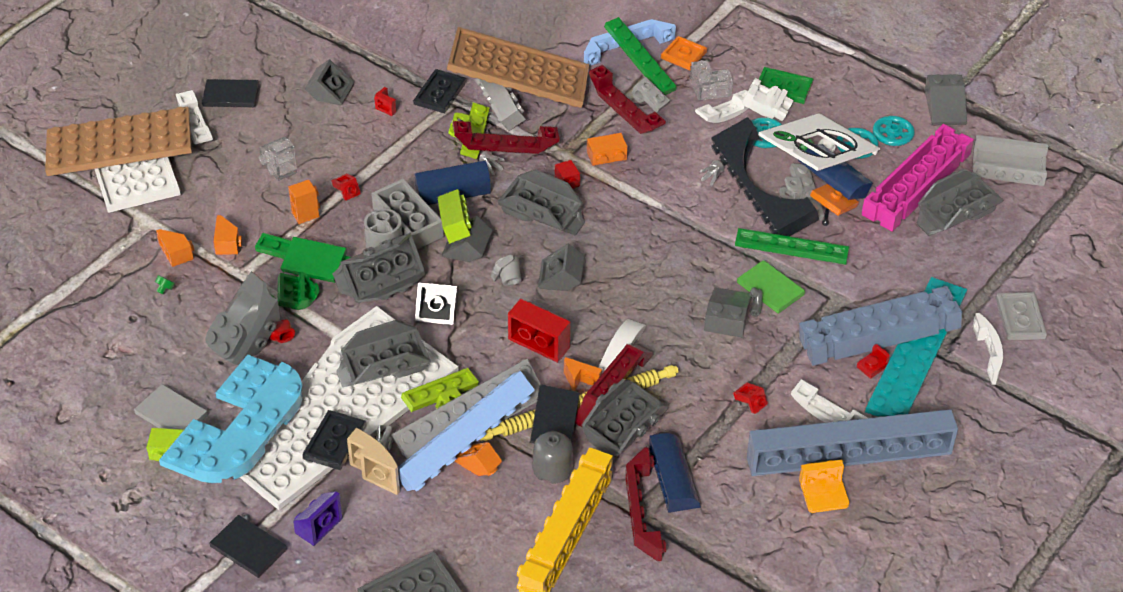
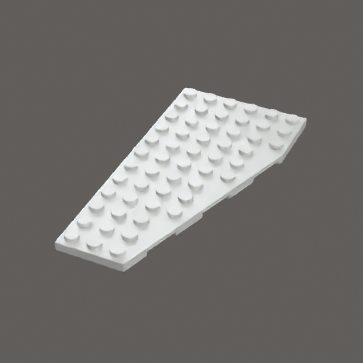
M374 307L333 337L331 345L302 380L303 398L299 410L287 425H281L266 444L263 456L248 473L240 478L278 510L282 509L333 469L304 460L302 457L304 450L328 410L365 420L366 426L363 431L371 437H375L378 425L382 431L409 410L401 399L402 392L458 372V366L423 341L431 361L425 370L405 377L397 378L390 375L342 388L336 372L342 360L341 349L356 332L395 320L379 307Z

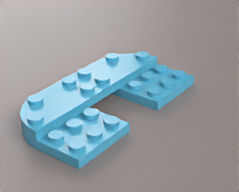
M247 355L216 392L217 399L241 407L243 410L225 431L193 419L159 459L160 466L207 483H222V479L233 477L235 480L245 475L263 456L266 444L281 425H287L299 410L303 398L302 382L299 374L284 362L277 366Z

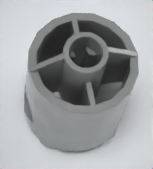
M377 209L366 215L364 219L366 248H375L385 240H392L402 236L401 217L398 213L390 209Z

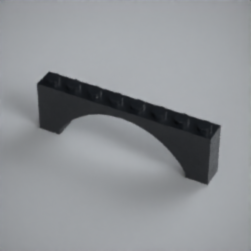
M747 117L711 137L713 142L711 148L715 155H720L719 159L723 166H728L727 170L732 178L735 176L738 187L745 190L743 192L747 200H752V206L757 213L760 211L764 224L770 225L771 233L790 237L818 221L817 210L808 197L804 199L776 197L760 190L750 181L747 176L748 157L753 145L760 138L756 127Z

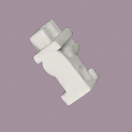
M755 78L741 104L762 116L771 119L775 117L783 121L793 103L792 99L786 97L788 91L785 89L781 91L778 86L765 87L760 84L761 80Z

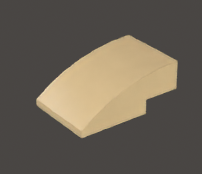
M356 428L347 438L350 465L362 470V478L398 495L400 493L398 466L393 457L376 439Z

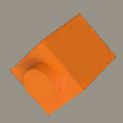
M217 215L213 241L215 254H238L239 247H242V236H239L238 228L223 216Z
M162 229L156 230L158 243L172 267L193 260L192 252L195 251L191 240L188 241L184 234Z
M489 442L471 445V448L466 452H460L455 460L456 463L477 476H490L498 470L497 466L502 462Z

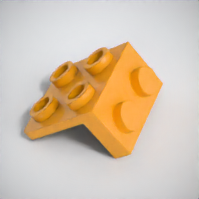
M829 460L827 462L801 465L799 482L809 512L815 513L849 507V500L842 482L844 469L842 460Z

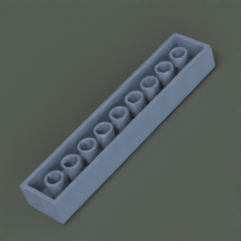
M938 410L784 428L758 429L749 433L747 461L751 476L800 471L801 465L827 462L829 460H842L844 466L951 455L958 427L952 410Z

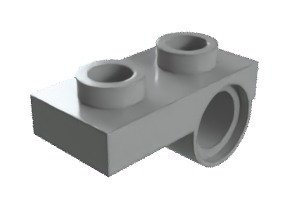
M646 77L633 87V98L639 103L645 101L656 112H659L670 102Z

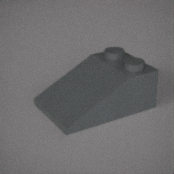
M927 75L924 91L932 125H967L965 86L962 75Z
M714 287L705 315L704 331L742 338L751 302L749 293Z

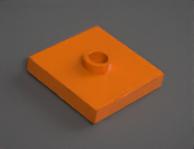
M677 36L661 53V59L691 70L707 53V47Z
M829 184L812 190L810 194L813 199L838 216L856 208L859 204V201L856 199L848 200L841 192L835 190Z

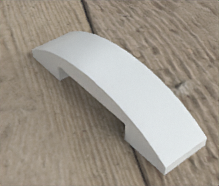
M193 90L176 94L179 107H189L191 138L193 142L199 144L213 140L210 130L201 115Z
M743 90L735 93L732 100L715 107L707 104L697 108L695 112L706 121L712 123L730 120L748 109V107L741 104L748 91Z
M976 313L972 327L977 341L985 340L990 354L987 372L991 384L995 385L1003 361L1002 344L991 323L983 315Z
M627 319L620 326L600 363L599 368L602 369V373L626 344H634L636 340H639L646 325Z
M802 379L791 392L792 397L804 409L825 423L868 419L855 410L849 413L817 394L818 389Z

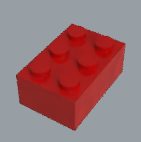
M520 298L508 312V340L558 363L570 349L571 322Z

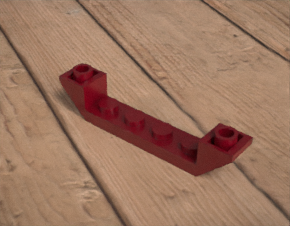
M603 64L589 71L598 96L637 132L642 134L666 124V121L656 112L646 115L613 85V73Z
M452 122L454 136L468 150L539 154L560 140L557 127L540 126L538 135L535 137L472 133L471 122Z
M626 344L585 394L576 414L575 424L582 427L583 422L596 405L598 397L602 394L605 395L614 383L618 384L622 379H626L637 365L644 367L653 356V352L637 344Z
M644 447L626 464L625 470L634 546L656 561H662V553L666 552L665 539L661 540L660 531L647 532L646 523H642L644 507L639 505V502H642L641 489H637V485H640L639 477L650 476V468H654L653 455H649L648 447Z

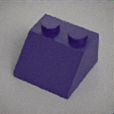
M337 491L324 493L317 499H314L302 513L295 517L293 521L295 534L315 546L343 519L340 493Z

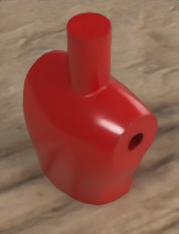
M279 320L269 339L279 343H286L292 340L295 336V330L292 328L289 320Z

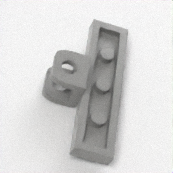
M792 163L789 168L792 177H786L784 180L786 187H781L779 190L781 198L804 199L808 197L817 210L819 220L822 221L824 213L821 204L810 196L812 190L816 189L810 170L803 164Z

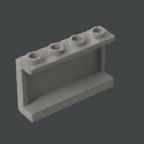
M976 135L973 147L972 172L980 178L1044 186L1047 177L1046 155L1048 144Z

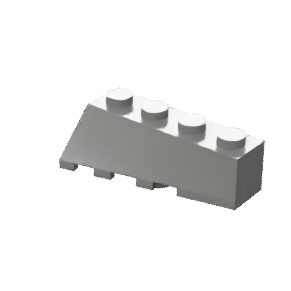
M478 78L475 79L498 119L508 131L526 120L523 115L524 109L519 103H516L518 98L513 92H510L512 88H506Z

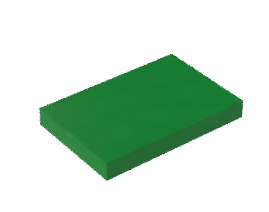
M764 67L759 80H761L760 84L765 87L778 86L781 91L783 89L787 90L786 97L792 99L793 102L805 104L814 78Z
M293 236L281 265V271L300 275L303 272L309 275L310 278L335 283L333 273L339 268L341 262L344 261L347 249Z

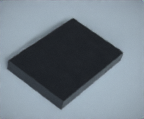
M435 69L414 98L413 105L445 114L467 83V78Z
M207 79L202 106L254 108L259 82L258 80Z
M540 384L529 443L535 444L536 439L540 435L549 431L560 432L566 435L572 442L580 392Z
M328 410L302 454L303 459L341 471L349 456L347 438L356 428L363 431L366 421Z
M237 515L209 542L211 548L257 578L287 550V546L240 515Z

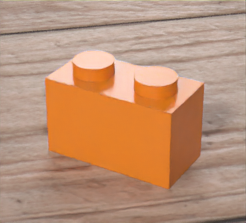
M622 133L588 138L587 154L592 166L627 160V145Z
M310 180L288 186L291 211L298 224L319 218L318 210L320 209V203L317 199V196H319L317 187L313 186Z

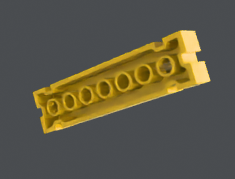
M590 447L586 454H582L578 469L573 470L569 485L566 484L564 486L560 501L557 500L555 502L552 515L546 518L543 531L537 534L535 546L528 550L526 560L528 561L524 565L521 564L518 568L517 577H519L517 589L519 592H550L554 588L602 500L603 493L606 492L611 483L612 471L610 469L612 467L613 455Z

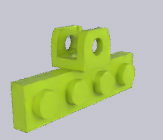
M473 102L469 115L456 112L452 122L458 121L457 119L471 122L472 133H484L489 107ZM451 122L448 134L455 137ZM462 144L460 154L477 159L480 150H468Z
M469 368L402 392L401 399L411 412L436 403L435 407L439 408L459 397L460 393L478 386L479 381Z

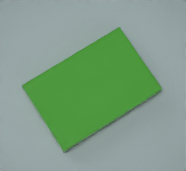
M764 260L737 278V283L749 292L753 287L760 288L763 292L762 302L778 314L805 294V290Z

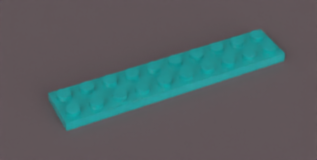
M933 277L930 278L924 290L927 294L932 293V289L947 286L953 295V302L956 301L958 306L961 307L967 294L966 288ZM940 329L939 334L897 344L866 406L865 412L877 417L909 414L949 331L946 332L945 329Z

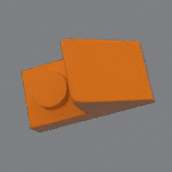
M567 357L564 359V374L573 391L577 389L580 382L593 385L602 375L601 368Z

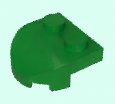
M303 272L298 277L280 273L278 276V306L295 310L306 309L315 301L319 294L318 284H314L309 279L310 276Z

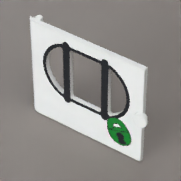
M820 113L759 132L760 137L817 171L871 152L876 155L878 150H880L878 146ZM830 134L838 135L848 139L854 145V148L838 140ZM820 135L846 151L831 155L806 140V138ZM797 142L803 144L804 146L815 151L821 156L813 155L803 151L801 148L798 147Z

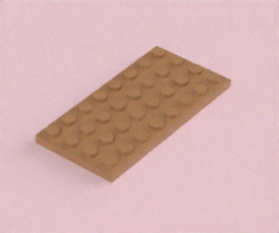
M458 27L446 70L582 108L589 64Z
M177 107L170 110H159L157 112L141 113L132 116L126 115L120 118H107L101 121H89L82 124H71L69 126L47 129L46 175L52 176L192 153L189 107Z

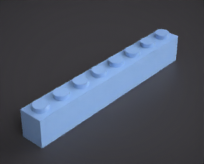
M518 371L510 375L398 466L399 481L407 491H418L426 484L424 482L429 477L432 479L441 472L440 468L446 464L448 466L457 459L455 456L459 452L464 453L471 448V442L475 439L478 441L487 434L485 431L488 428H494L502 422L500 419L504 415L509 416L516 410V405L528 401L531 398L530 394L535 390L523 373Z

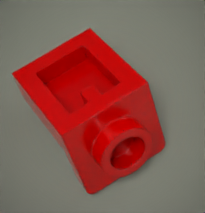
M383 87L375 94V109L393 116L396 113V99L389 97L388 88Z
M347 173L331 180L333 187L341 191L342 197L346 201L361 194L356 178Z
M875 344L872 348V353L857 362V368L871 379L885 370L890 355L885 349Z
M746 382L733 392L735 400L749 404L753 414L758 413L768 405L763 387Z

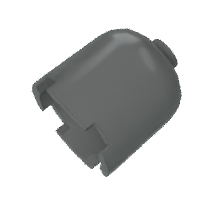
M549 431L536 439L533 448L532 469L534 475L539 480L544 479L550 481L551 484H556L569 478V474L573 469V447L566 435L557 431Z

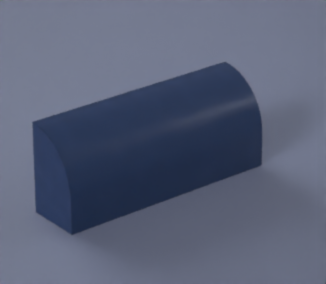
M823 144L816 145L821 149L825 150L826 152L830 153L831 155H835V153H833ZM809 148L805 150L807 153L821 156ZM798 159L800 163L835 190L841 192L848 200L866 198L873 185V182L846 162L817 171Z
M485 160L415 173L416 193L427 205L437 204L438 196L457 189L460 195L464 194L465 198L491 194L487 162Z
M670 433L650 435L649 451L654 458V468L668 513L701 508L680 439Z

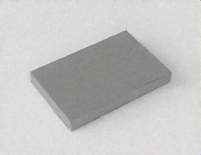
M1035 292L997 293L996 301L1007 340L1046 339L1047 334Z
M162 384L134 409L136 415L154 426L164 429L185 430L193 419L202 421L208 416L205 409Z

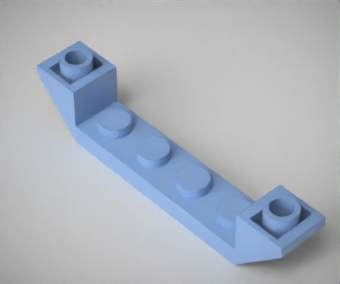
M650 19L628 26V29L638 41L654 36L661 44L675 39L676 26L671 23ZM609 33L592 37L584 51V63L589 64V66L600 63L601 52L620 46Z

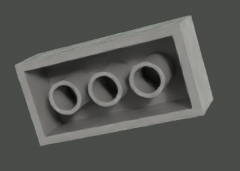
M404 179L372 193L373 209H390L398 213L401 217L402 236L411 232L417 250L444 237L441 219Z

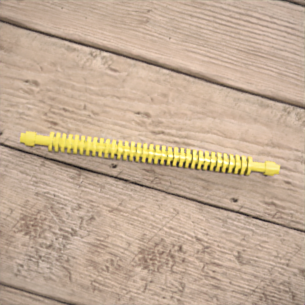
M670 365L664 367V370L656 372L652 369L636 376L628 377L627 380H631L642 389L659 384V380L666 377L669 379L676 376L679 371L677 366ZM584 393L579 395L577 412L585 396ZM535 410L523 413V415L514 416L513 418L511 417L509 420L505 419L498 427L488 428L485 431L487 434L480 441L491 440L499 434L506 437L513 433L521 432L522 429L532 428Z

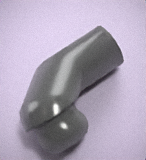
M753 287L749 292L750 297H753L750 314L757 317L760 315L763 292L760 288Z

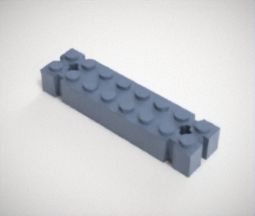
M944 286L932 289L930 294L924 291L821 317L819 322H816L814 319L799 323V339L804 350L807 349V356L812 366L826 363L827 358L834 357L837 360L872 351L875 344L884 348L939 334L940 329H945L946 332L961 328L962 311L957 302H953V295L949 288Z

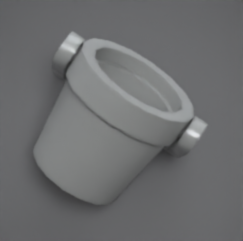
M508 255L496 261L490 276L493 281L496 282L501 278L504 286H512L521 282L519 258Z

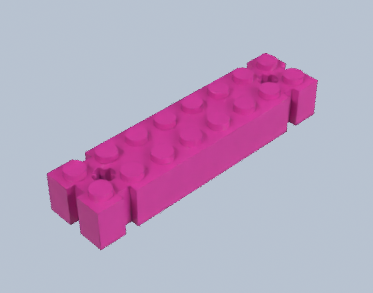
M942 124L935 131V136L931 135L876 188V193L871 192L864 199L862 216L873 222L880 221L882 227L893 232L901 224V219L905 220L919 206L918 202L935 182L949 176L959 167L960 162H964L970 156L974 139L963 133L958 135L955 133V129Z

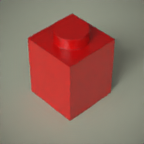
M572 160L555 164V178L567 182L572 189L580 186V172Z

